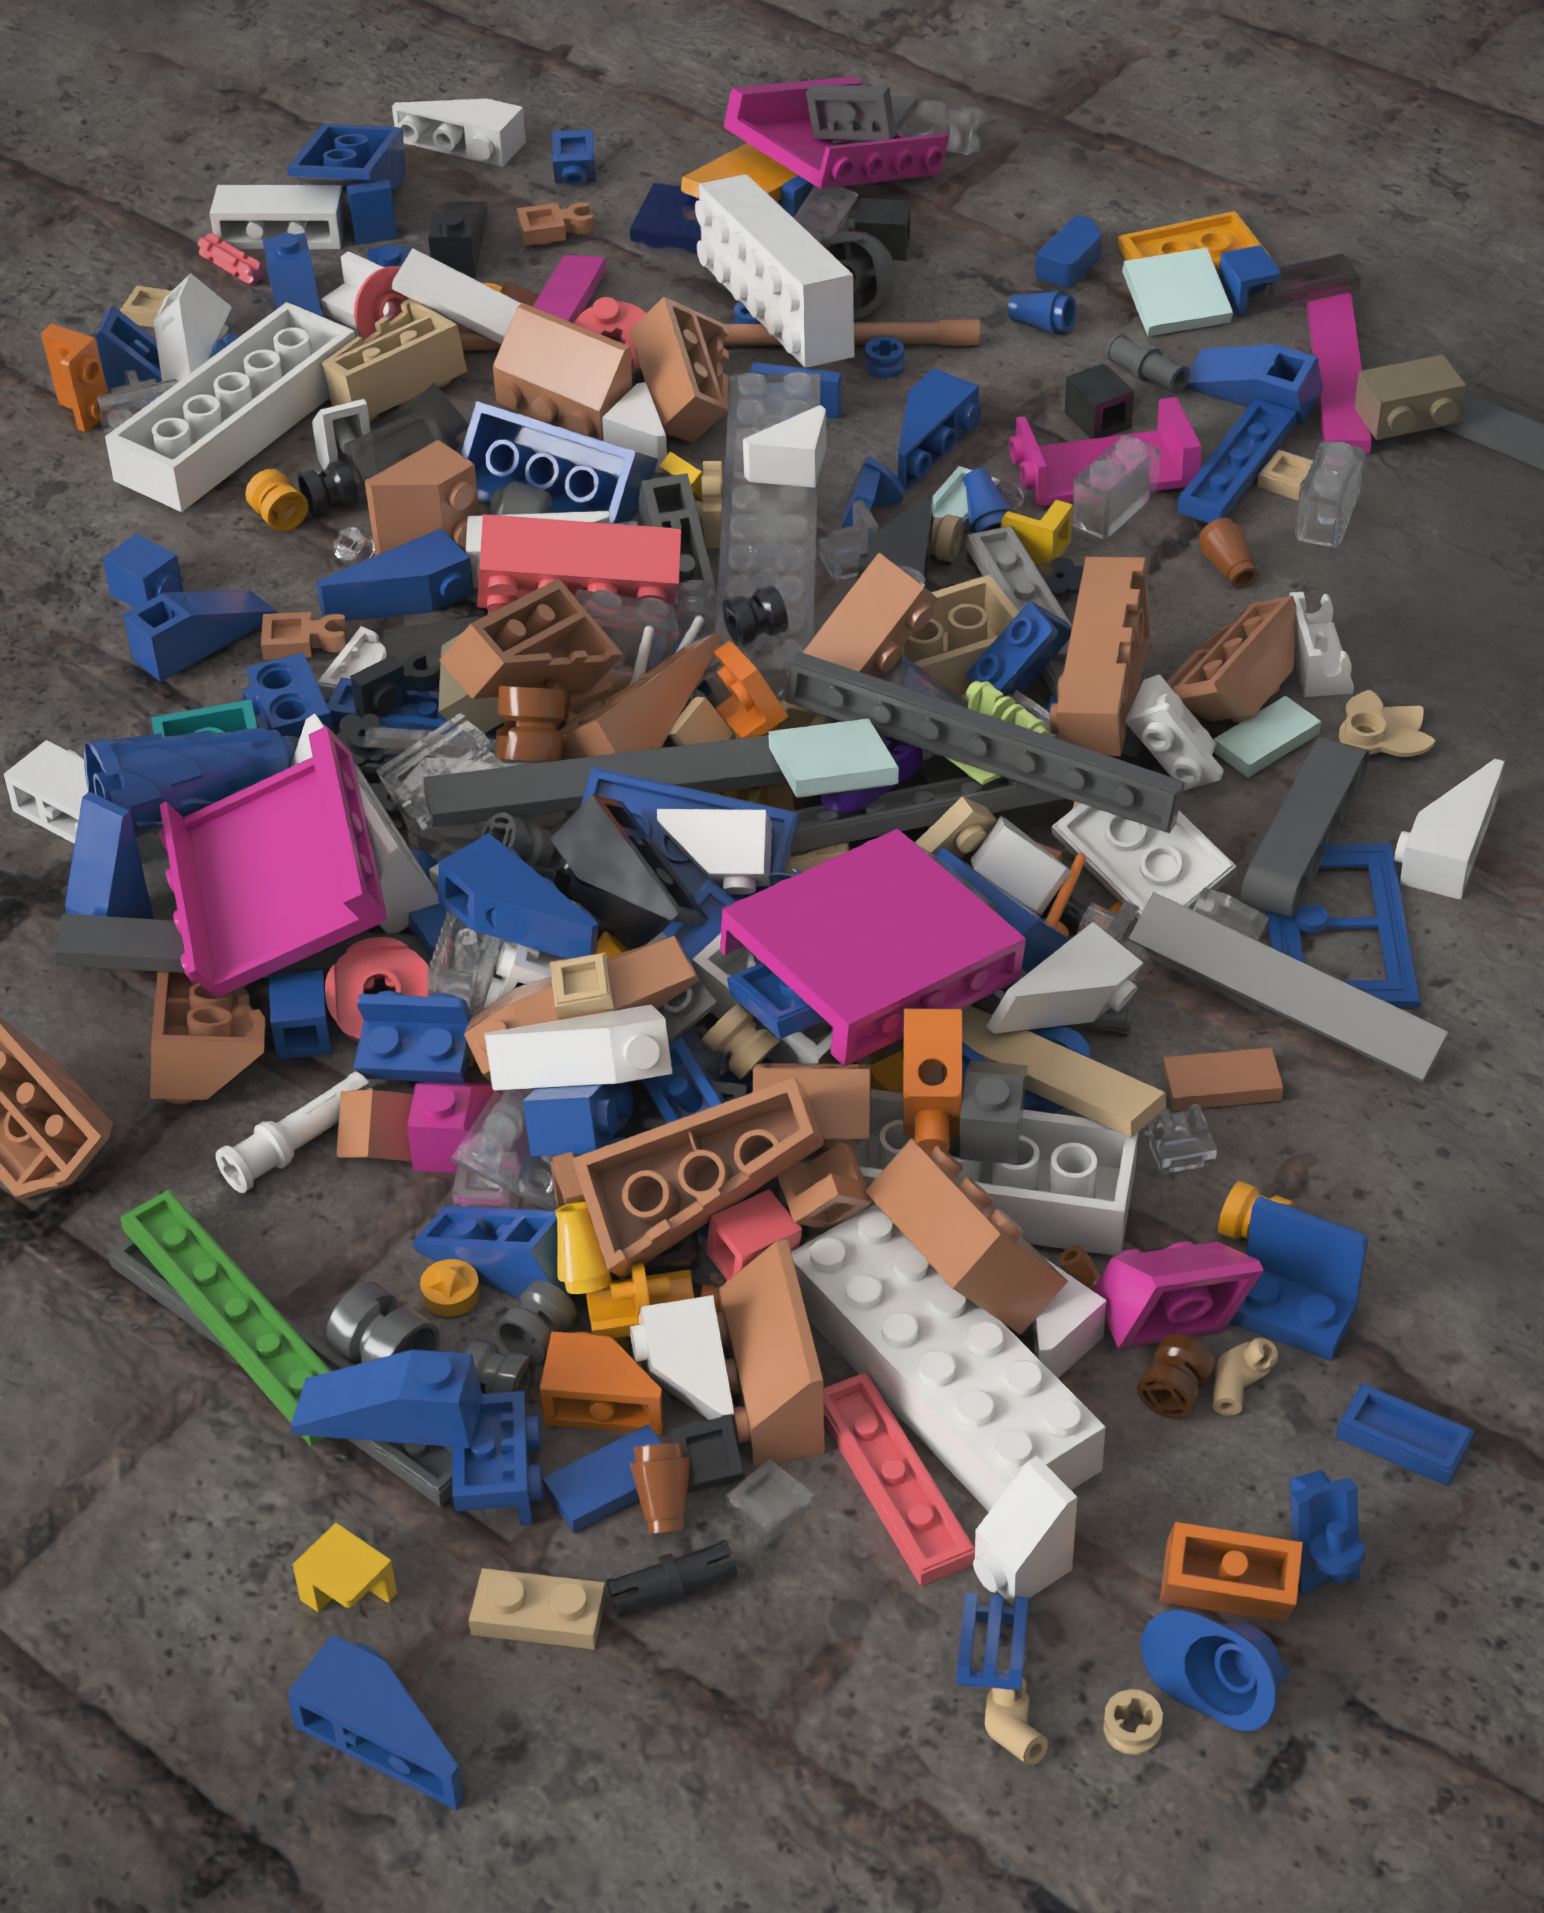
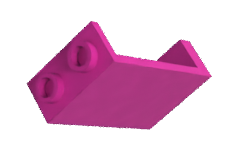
M1177 397L1159 399L1156 431L1038 446L1026 417H1017L1016 436L1009 439L1011 461L1013 464H1019L1022 486L1024 489H1030L1037 507L1052 505L1055 500L1068 503L1187 487L1200 470L1202 446Z

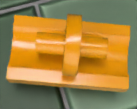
M643 1262L631 1264L632 1278L614 1280L603 1289L586 1293L592 1334L611 1336L622 1348H627L631 1343L630 1326L639 1325L638 1318L642 1306L694 1298L690 1270L646 1276Z

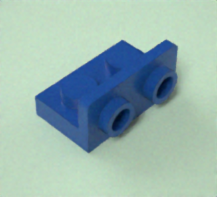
M1030 600L965 675L972 683L975 681L990 682L998 691L1003 693V697L1009 696L1015 701L1070 639L1072 628L1067 621Z
M395 991L359 995L357 1007L364 1022L354 1064L355 1072L360 1073L366 1079L447 1083L466 1082L471 1048L464 1036V1032L473 1016L465 999L447 993H436L430 997L405 996Z
M524 1391L482 1394L483 1402L471 1447H452V1492L455 1511L517 1506L520 1525L532 1524V1502L543 1501L541 1465L531 1464L530 1452L541 1451L539 1414H527Z

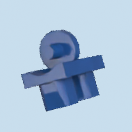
M1316 1471L1292 1478L1290 1480L1292 1541L1303 1542L1298 1582L1300 1593L1311 1592L1319 1584L1327 1581L1339 1584L1345 1581L1360 1579V1567L1365 1561V1546L1359 1538L1357 1486L1350 1477L1331 1482L1323 1471Z

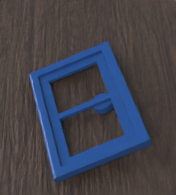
M1391 844L1325 845L1327 853L1320 868H1368L1376 917L1328 918L1327 910L1323 906L1314 903L1300 906L1294 918L1265 911L1270 947L1304 963L1299 930L1307 933H1318L1324 929L1378 928L1387 980H1349L1343 982L1400 1009L1420 1007L1421 1001L1396 862L1394 861L1393 846Z

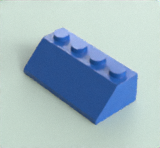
M476 401L460 454L475 464L478 499L490 503L497 487L504 489L508 483L517 481L550 493L553 511L559 513L609 511L610 524L627 525L639 511L638 502L641 482L653 478L658 462L657 458Z

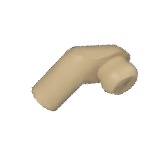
M1263 1337L1255 1338L1251 1342H1245L1230 1349L1219 1357L1215 1368L1212 1405L1215 1412L1223 1416H1234L1242 1411L1244 1388L1265 1377L1277 1363L1278 1351L1270 1340Z
M1023 1678L1022 1690L992 1688L989 1691L986 1703L985 1728L988 1735L1026 1765L1031 1766L1040 1762L1045 1756L1048 1749V1740L1028 1725L1029 1695L1026 1693L1027 1684Z

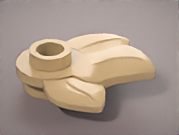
M1372 690L1355 695L1346 704L1347 718L1341 724L1339 730V740L1341 743L1368 749L1369 755L1384 752L1398 757L1421 755L1434 746L1435 739L1420 731L1424 709L1420 705L1383 707L1381 699Z

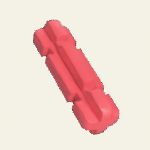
M209 233L204 239H199V254L205 259L213 262L233 276L238 277L248 285H255L258 280L262 281L264 279L265 273L262 272L264 265L260 261L250 257L215 234Z

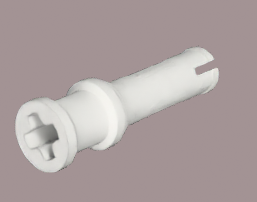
M353 1072L348 1078L286 1116L277 1123L263 1121L254 1128V1134L234 1147L223 1146L216 1152L217 1165L222 1175L233 1189L239 1193L247 1192L253 1187V1180L273 1167L283 1169L289 1165L296 1149L339 1122L341 1091L358 1090L369 1082L360 1073Z

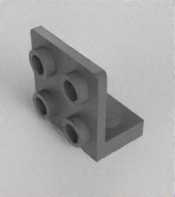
M812 85L806 92L813 139H829L832 143H844L850 140H867V142L892 139L918 107L917 97L891 96L890 88L887 86Z

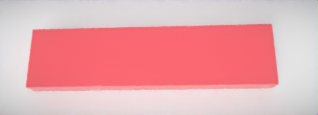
M867 1371L823 1388L824 1424L920 1587L973 1566V1561L975 1560L973 1544Z

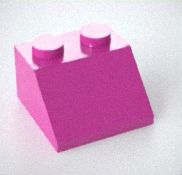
M1183 1241L1163 1250L1142 1253L1138 1249H1130L1118 1253L1110 1259L1094 1286V1291L1106 1300L1105 1318L1117 1348L1121 1349L1158 1343L1165 1336L1171 1334L1195 1337L1223 1332L1264 1270L1259 1260L1218 1241L1196 1245L1189 1241Z

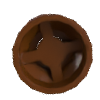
M1171 1334L1165 1336L1154 1353V1365L1149 1366L1144 1371L1137 1384V1393L1141 1401L1155 1413L1171 1419H1182L1192 1413L1199 1399L1198 1388L1203 1387L1209 1381L1215 1369V1359L1209 1349L1198 1340L1183 1334Z

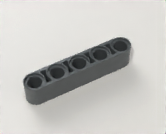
M1322 737L1316 739L1248 867L1241 891V904L1289 918L1295 917L1297 909L1301 906L1327 853L1325 845H1332L1361 788L1369 761L1368 749Z

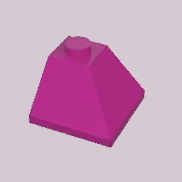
M426 1081L416 1084L407 1123L413 1171L518 1176L529 1147L525 1114L522 1113L524 1097L514 1103L500 1090H493L491 1083Z

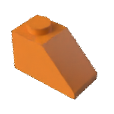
M551 1331L540 1385L545 1426L633 1433L649 1425L656 1435H663L662 1389L611 1336L594 1335L588 1332L565 1333Z

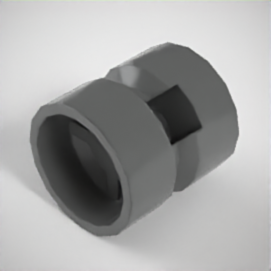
M364 1282L345 1294L334 1308L326 1330L328 1343L356 1364L361 1361L364 1363L412 1349L437 1351L440 1340L439 1329L432 1322L412 1308L403 1307V1303L375 1282Z

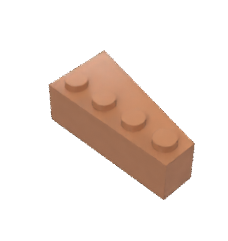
M1145 557L1085 558L1064 673L1060 675L1058 682V703H1052L1050 708L1049 727L1051 734H1058V739L1107 756H1121L1129 728L1125 721L1138 694L1151 645Z
M793 1077L572 1158L607 1269L624 1279L631 1274V1264L643 1262L645 1265L708 1223L711 1215L735 1205L823 1146L824 1142L807 1092L798 1080Z

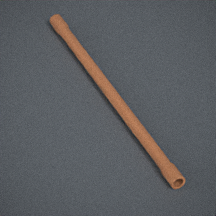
M948 319L937 322L854 323V345H866L876 337L885 336L896 338L903 344L980 346V319ZM725 324L729 326V335L723 339V346H783L773 335L768 333L762 324ZM458 325L463 351H494L500 349L501 344L464 325ZM611 337V338H610V339H613V340H615V341H618V342L622 343V342H621V338H619V337Z

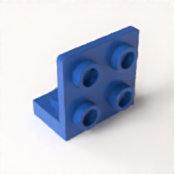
M1257 1197L1251 1210L1246 1255L1259 1260L1264 1271L1229 1323L1332 1361L1358 1310L1369 1241L1368 1237L1345 1225L1326 1221L1296 1210L1290 1205Z

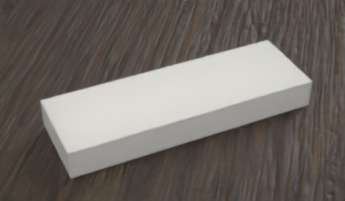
M413 248L395 276L391 288L501 345L516 308L522 304Z

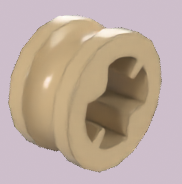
M1135 1689L1120 1691L1112 1696L1105 1706L1103 1732L1107 1742L1114 1749L1130 1755L1147 1753L1156 1747L1161 1738L1163 1712L1159 1702L1152 1695ZM1131 1713H1138L1143 1716L1142 1724L1138 1725L1135 1732H1128L1123 1729V1723L1128 1720Z

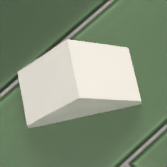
M646 382L637 383L602 417L604 442L657 458L658 462L654 472L664 473L659 465L667 456L666 434Z
M819 405L744 438V477L749 482L816 488L826 451V409Z
M1002 816L999 817L987 834L984 842L971 857L972 866L975 871L1040 915H1042L1072 872Z
M1047 1260L1068 1282L1031 1323L1034 1355L1059 1378L1104 1337L1106 1300Z

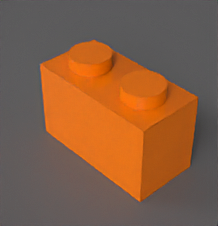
M1175 1522L1167 1539L1160 1602L1286 1622L1296 1606L1303 1542Z

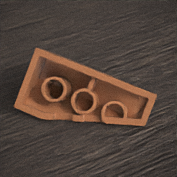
M672 936L607 958L614 1009L558 1019L554 1004L552 978L550 976L515 988L470 1019L464 1036L483 1076L491 1082L484 1033L651 1004L658 1009L699 982L700 980L679 940ZM536 1088L500 1091L515 1103Z
M158 971L151 1036L150 1099H164L174 1104H185L193 1100H207L264 1053L265 1017L259 1009L252 1010L249 1005V994L244 987L215 998L200 983H192L185 973Z

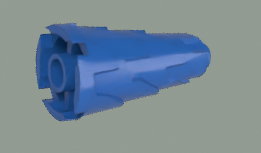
M265 728L214 734L209 730L162 737L161 733L112 740L98 739L88 741V744H85L84 770L88 792L90 791L130 811L137 838L158 831L163 827L159 804L167 801L182 817H186L288 769L291 766L295 749L289 736L282 737L276 729L267 730Z

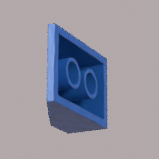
M323 123L287 167L288 176L312 185H342L343 192L347 191V186L390 179L391 191L396 190L406 176L403 127Z

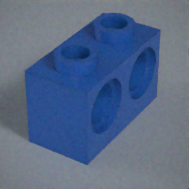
M304 652L246 667L250 687L242 689L244 701L252 700L254 714L259 718L256 719L257 728L276 729L282 737L295 736L300 739L306 719L315 713L321 722L333 732L330 711Z

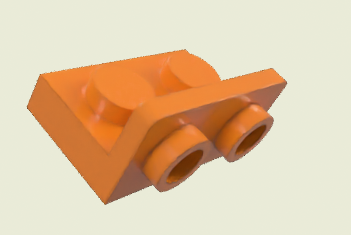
M51 323L41 333L57 399L60 405L73 409L78 430L87 433L112 409L94 337Z
M729 640L715 650L714 653L723 665L716 673L732 696L719 704L716 710L739 738L769 735V731L777 730L779 723L789 716L759 670Z

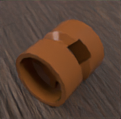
M499 686L497 715L505 720V726L496 731L495 759L537 762L562 760L564 734L556 729V723L563 720L565 716L566 690Z

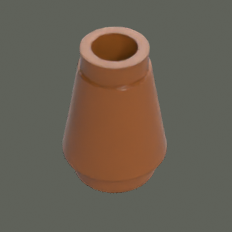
M1219 518L1207 524L1199 535L1201 553L1234 588H1244L1253 583L1257 578L1258 571L1255 568L1241 525L1233 523L1229 518Z
M683 1442L634 1447L635 1462L629 1463L644 1518L647 1521L648 1533L685 1530L684 1517H686L691 1457H684Z

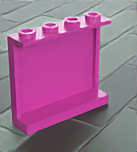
M854 77L732 88L723 126L819 189L939 175L950 135L947 133L905 137L897 132L892 139L867 142V140H850L844 143H832L829 139H813L806 95L807 90L812 85L862 86L863 83Z
M327 726L308 734L312 758L186 817H182L167 801L159 804L163 827L159 829V836L165 850L168 852L170 868L166 870V877L170 888L175 894L178 909L174 911L173 918L183 938L185 953L181 955V964L189 980L194 984L200 983L215 998H219L388 921L353 755Z
M896 829L723 908L720 952L727 955L744 946L750 950L833 1027L830 1054L845 1067L904 1038V1009H962L1020 980L1026 938L905 834Z

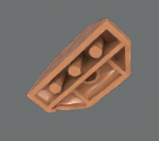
M1293 595L1249 604L1239 613L1240 617L1237 621L1222 627L1210 637L1169 678L1166 683L1180 697L1184 705L1194 716L1211 722L1230 718L1235 723L1244 722L1257 716L1261 712L1260 708L1269 697L1280 690L1279 686L1294 670L1296 603Z
M0 1017V1180L15 1197L23 1200L72 1184L109 1139L113 1122L56 1059Z

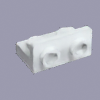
M1160 674L1144 679L1125 722L1172 778L1185 782L1183 791L1219 781L1224 770L1212 756L1217 744L1211 738L1208 731L1202 727Z

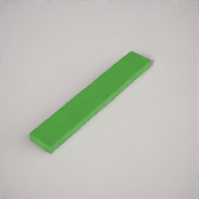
M169 1189L121 1216L120 1220L123 1231L292 1424L305 1379L331 1372V1370ZM301 1435L311 1447L326 1438Z

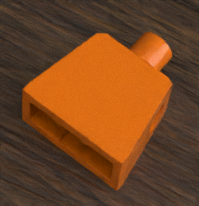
M904 1009L903 1134L908 1137H915V1141L930 1152L937 1145L948 1152L950 1149V1137L960 1135L962 1107V1009Z

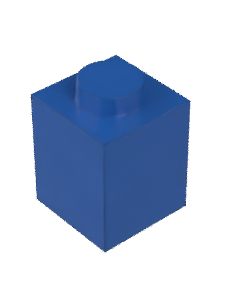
M135 534L103 557L110 595L134 608L162 593L184 592L177 555L139 534Z
M323 970L269 976L270 1023L277 1060L332 1054L330 1013L325 1000Z

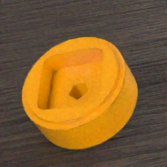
M445 1259L438 1261L424 1271L420 1280L422 1300L425 1307L433 1314L441 1317H456L467 1313L477 1304L480 1297L478 1274L474 1267L462 1260Z

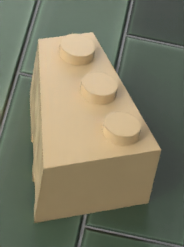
M408 298L401 303L402 313L389 321V318H381L375 323L376 332L363 341V337L357 336L322 362L332 407L365 399L370 422L376 419L379 413L396 405L408 404L415 399V396L432 388L448 385L453 378L467 372L458 325Z

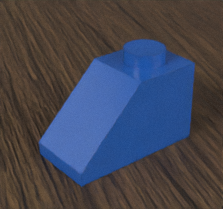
M282 233L273 238L262 239L275 310L286 302L307 311L321 310L305 233Z

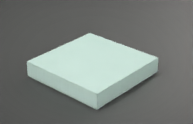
M1207 247L1124 261L1122 272L1147 337L1231 323L1233 311Z
M869 718L769 731V749L793 793L798 798L898 784L899 767Z

